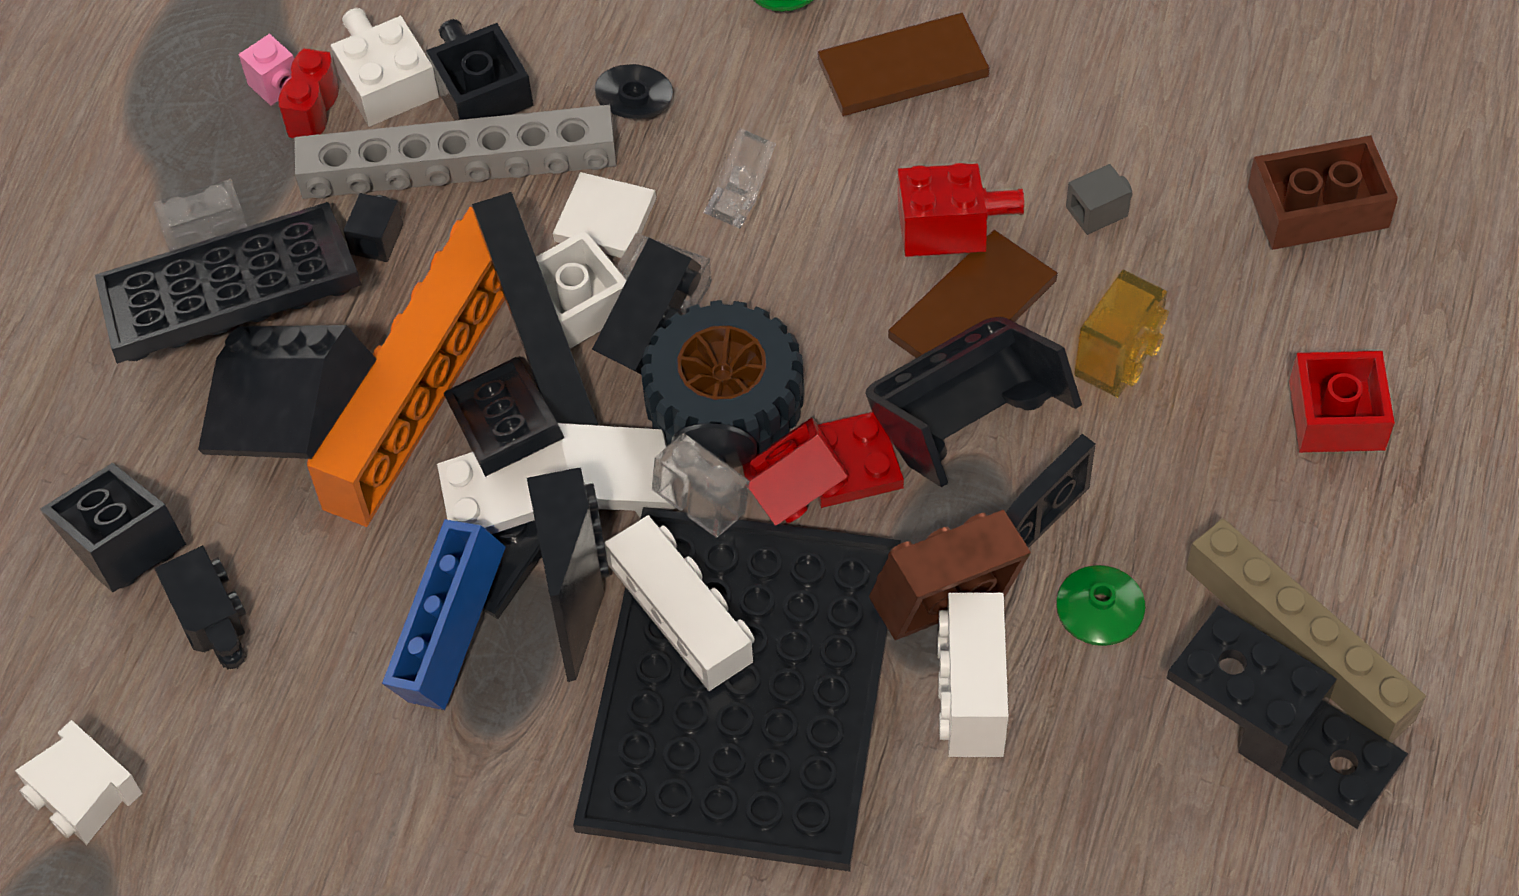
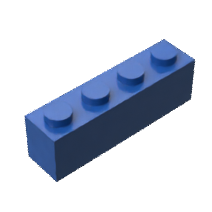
M444 519L382 682L384 686L408 703L440 710L446 709L506 548L481 525Z

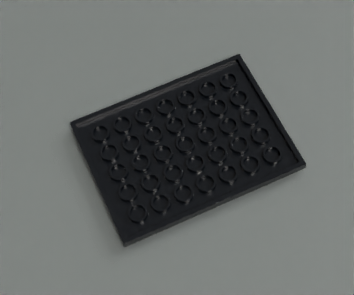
M643 507L640 520L649 515L659 528L665 526L673 535L677 544L676 549L684 559L689 556L697 564L702 573L701 580L708 589L716 588L721 593L728 605L727 612L735 622L740 619L748 626L754 637V643H752L753 663L708 691L625 587L573 823L574 831L576 833L850 872L888 628L869 596L877 581L878 574L882 571L888 559V553L894 547L901 544V540L779 524L775 526L771 523Z

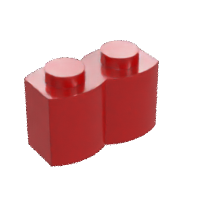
M303 48L292 62V78L282 87L278 99L289 138L322 134L327 125L326 111L334 105L339 94V85L330 52Z

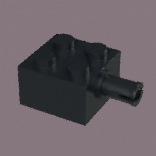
M457 19L448 20L440 26L439 35L445 43L426 50V54L433 66L438 92L454 120L512 115L534 106L529 75L498 23L469 34L465 33L461 22Z

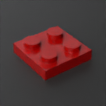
M873 412L818 424L845 467L848 476L842 480L844 485L835 494L826 499H822L821 496L817 497L821 508L904 489V479L891 440Z

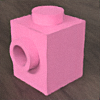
M268 34L241 52L239 58L247 84L271 106L278 101L282 87L292 78L291 65L294 57L271 34Z

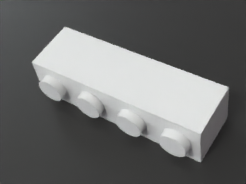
M647 515L604 542L609 567L708 691L753 663L752 643H754V637L750 629L740 619L735 622L727 612L728 605L721 593L716 588L708 589L701 580L702 573L691 557L688 556L684 559L676 549L677 544L673 535L665 526L659 528L650 516Z

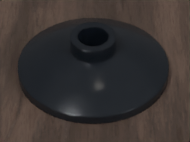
M626 64L610 68L599 76L595 84V96L600 105H610L611 113L624 118L642 119L663 112L672 101L673 88L669 79L658 70L644 65Z
M707 423L692 425L679 430L672 437L671 450L678 459L692 466L699 467L704 472L721 473L725 469L737 468L751 462L757 454V442L750 434L739 428Z

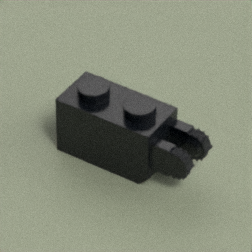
M202 545L155 567L157 576L193 650L205 653L213 649L223 668L226 667L227 670L238 669L245 662L244 658H246L238 638L245 634L239 617L246 615V612L236 591L227 594L224 589L223 583L230 580L219 557L210 560Z

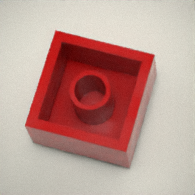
M1383 351L1296 353L1289 384L1299 453L1385 451L1395 422Z

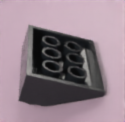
M347 325L238 326L237 329L227 336L225 346L216 358L198 450L203 455L312 459L377 360L376 357Z
M581 467L527 478L567 682L577 679L604 597L601 578L610 577L594 484H584Z

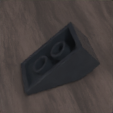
M114 463L109 464L40 508L44 517L90 572L112 593L119 588L131 585L137 580L139 575L156 564L166 562L177 550L186 545L166 505Z

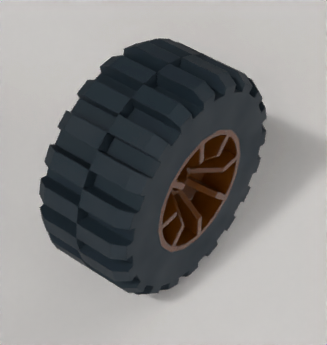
M722 300L710 301V306L701 308L699 304L686 308V314L680 316L679 313H676L666 320V329L658 328L651 337V344L645 348L642 357L643 367L641 368L645 409L648 420L652 421L653 429L663 430L667 446L670 449L672 437L679 430L692 425L712 423L733 426L747 432L757 442V454L770 447L772 443L788 434L789 428L796 427L800 419V408L803 407L804 377L803 359L799 353V344L793 334L787 333V326L780 319L775 317L770 320L769 312L756 306L752 310L747 308V303L734 301L733 305H724Z

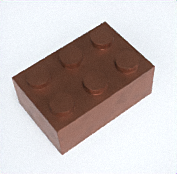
M1371 135L1255 156L1248 183L1249 192L1272 250L1387 229L1390 227L1398 201L1397 194Z
M1004 509L990 515L979 513L968 519L964 525L951 530L949 527H942L931 533L925 540L915 544L907 541L894 547L888 553V559L877 576V581L869 598L896 641L938 624L939 610H947L948 593H1003L1005 597L1031 552Z

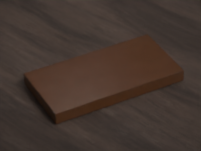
M963 12L818 51V62L842 116L989 77L990 68Z
M993 230L987 236L986 252L969 253L888 330V338L909 354L918 358L983 320L993 317H1005L1015 322L1057 281L1058 272L996 230Z

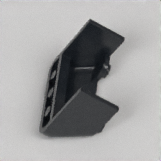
M993 317L979 322L875 381L865 392L872 412L907 466L941 488L948 484L941 461L947 455V448L943 440L1006 403L1029 411L1041 407L1047 399L1054 397L1074 409L1082 406L1065 348L1005 317Z

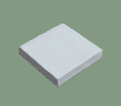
M580 172L554 229V242L562 243L579 232L586 230L604 254L630 260L656 200L655 190Z

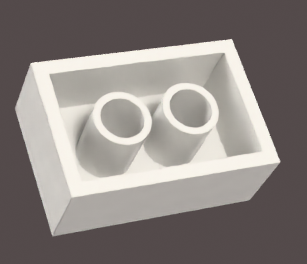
M948 593L947 610H939V631L937 633V655L940 658V672H938V696L941 699V712L939 713L940 740H948L949 757H1004L1008 724L1004 594Z

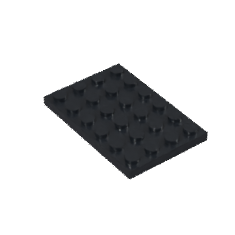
M329 202L95 275L111 350L117 364L127 360H141L147 357L149 353L164 348H179L189 343L190 340L208 334L219 335L227 332L231 327L249 321L260 322L269 318L274 313L289 308H304L314 300L330 295L341 296L351 291L352 288L362 285Z

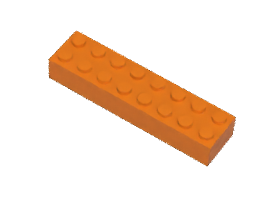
M469 207L462 220H457L454 223L450 232V239L443 250L437 251L434 255L430 271L423 282H418L415 285L409 304L404 312L399 313L393 320L390 334L384 344L379 345L374 350L373 355L377 360L312 459L307 461V467L322 510L368 527L445 400L443 393L453 387L505 301L472 207Z

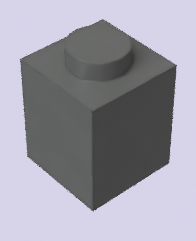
M1108 164L1069 182L1066 208L1086 235L1128 217L1130 200L1133 195L1129 181L1124 176H1119L1112 165Z

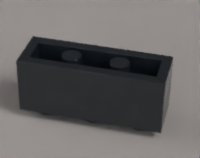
M648 238L592 350L641 374V368L643 367L642 357L645 348L651 344L652 335L660 327L666 329V320L676 313L682 316L680 308L686 296H691L697 289L701 279L699 271L702 266L692 258Z

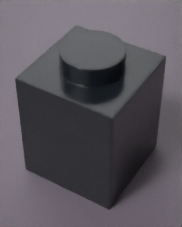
M359 193L343 230L350 255L388 262L403 227L398 201L383 195L372 196Z

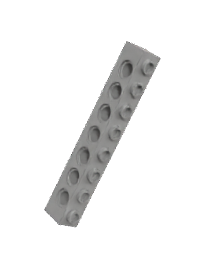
M610 105L295 137V176L302 199L324 198L344 194H364L366 192L392 189L403 190L405 188L431 185L442 186L469 181L481 182L508 177L520 178L527 175L546 173L558 174L565 171L585 169L597 170L604 167L617 166Z

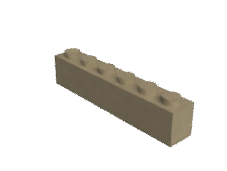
M1224 518L1192 543L1186 570L1243 621L1337 678L1330 699L1351 718L1389 742H1393L1416 721L1426 695Z

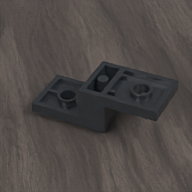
M1219 605L1168 670L1166 679L1245 728L1238 751L1239 754L1356 829L1359 828L1408 756L1407 752L1328 704L1337 678ZM1227 658H1233L1242 664L1244 671L1239 674L1226 673L1220 667L1219 662ZM1337 757L1346 758L1352 762L1355 771L1348 775L1340 774L1332 768L1330 761Z

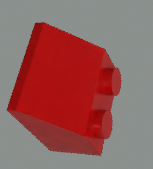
M813 417L773 443L762 453L757 454L751 462L742 466L747 487L775 526L784 520L786 523H791L800 518L808 510L807 504L819 496L822 499L832 496L843 487L844 483L842 480L848 477L845 467Z

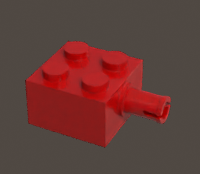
M955 163L953 165L929 167L918 165L911 168H898V212L905 257L986 252L988 216L1024 215L1023 189L987 192L986 188L982 187L978 163Z

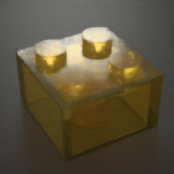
M1122 270L1080 328L1074 376L1117 398L1127 385L1133 387L1143 371V361L1148 355L1154 357L1163 343L1164 335L1160 333V330L1164 326L1169 311L1164 309L1168 291Z

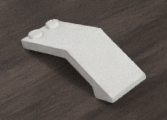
M558 423L565 437L564 439L486 477L473 452L437 464L447 520L481 525L491 534L535 520L527 478L579 467L582 470L584 484H594L598 509L632 510L641 518L643 507L672 510L681 507L666 438L662 429Z

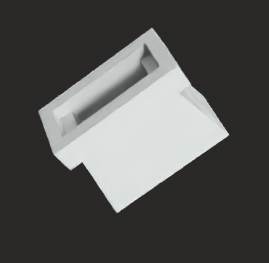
M71 720L57 732L61 737L60 741L15 771L25 785L19 790L24 798L37 810L46 806L53 813L49 818L50 821L65 837L69 838L74 833L87 845L122 801L129 806L142 792L132 775Z

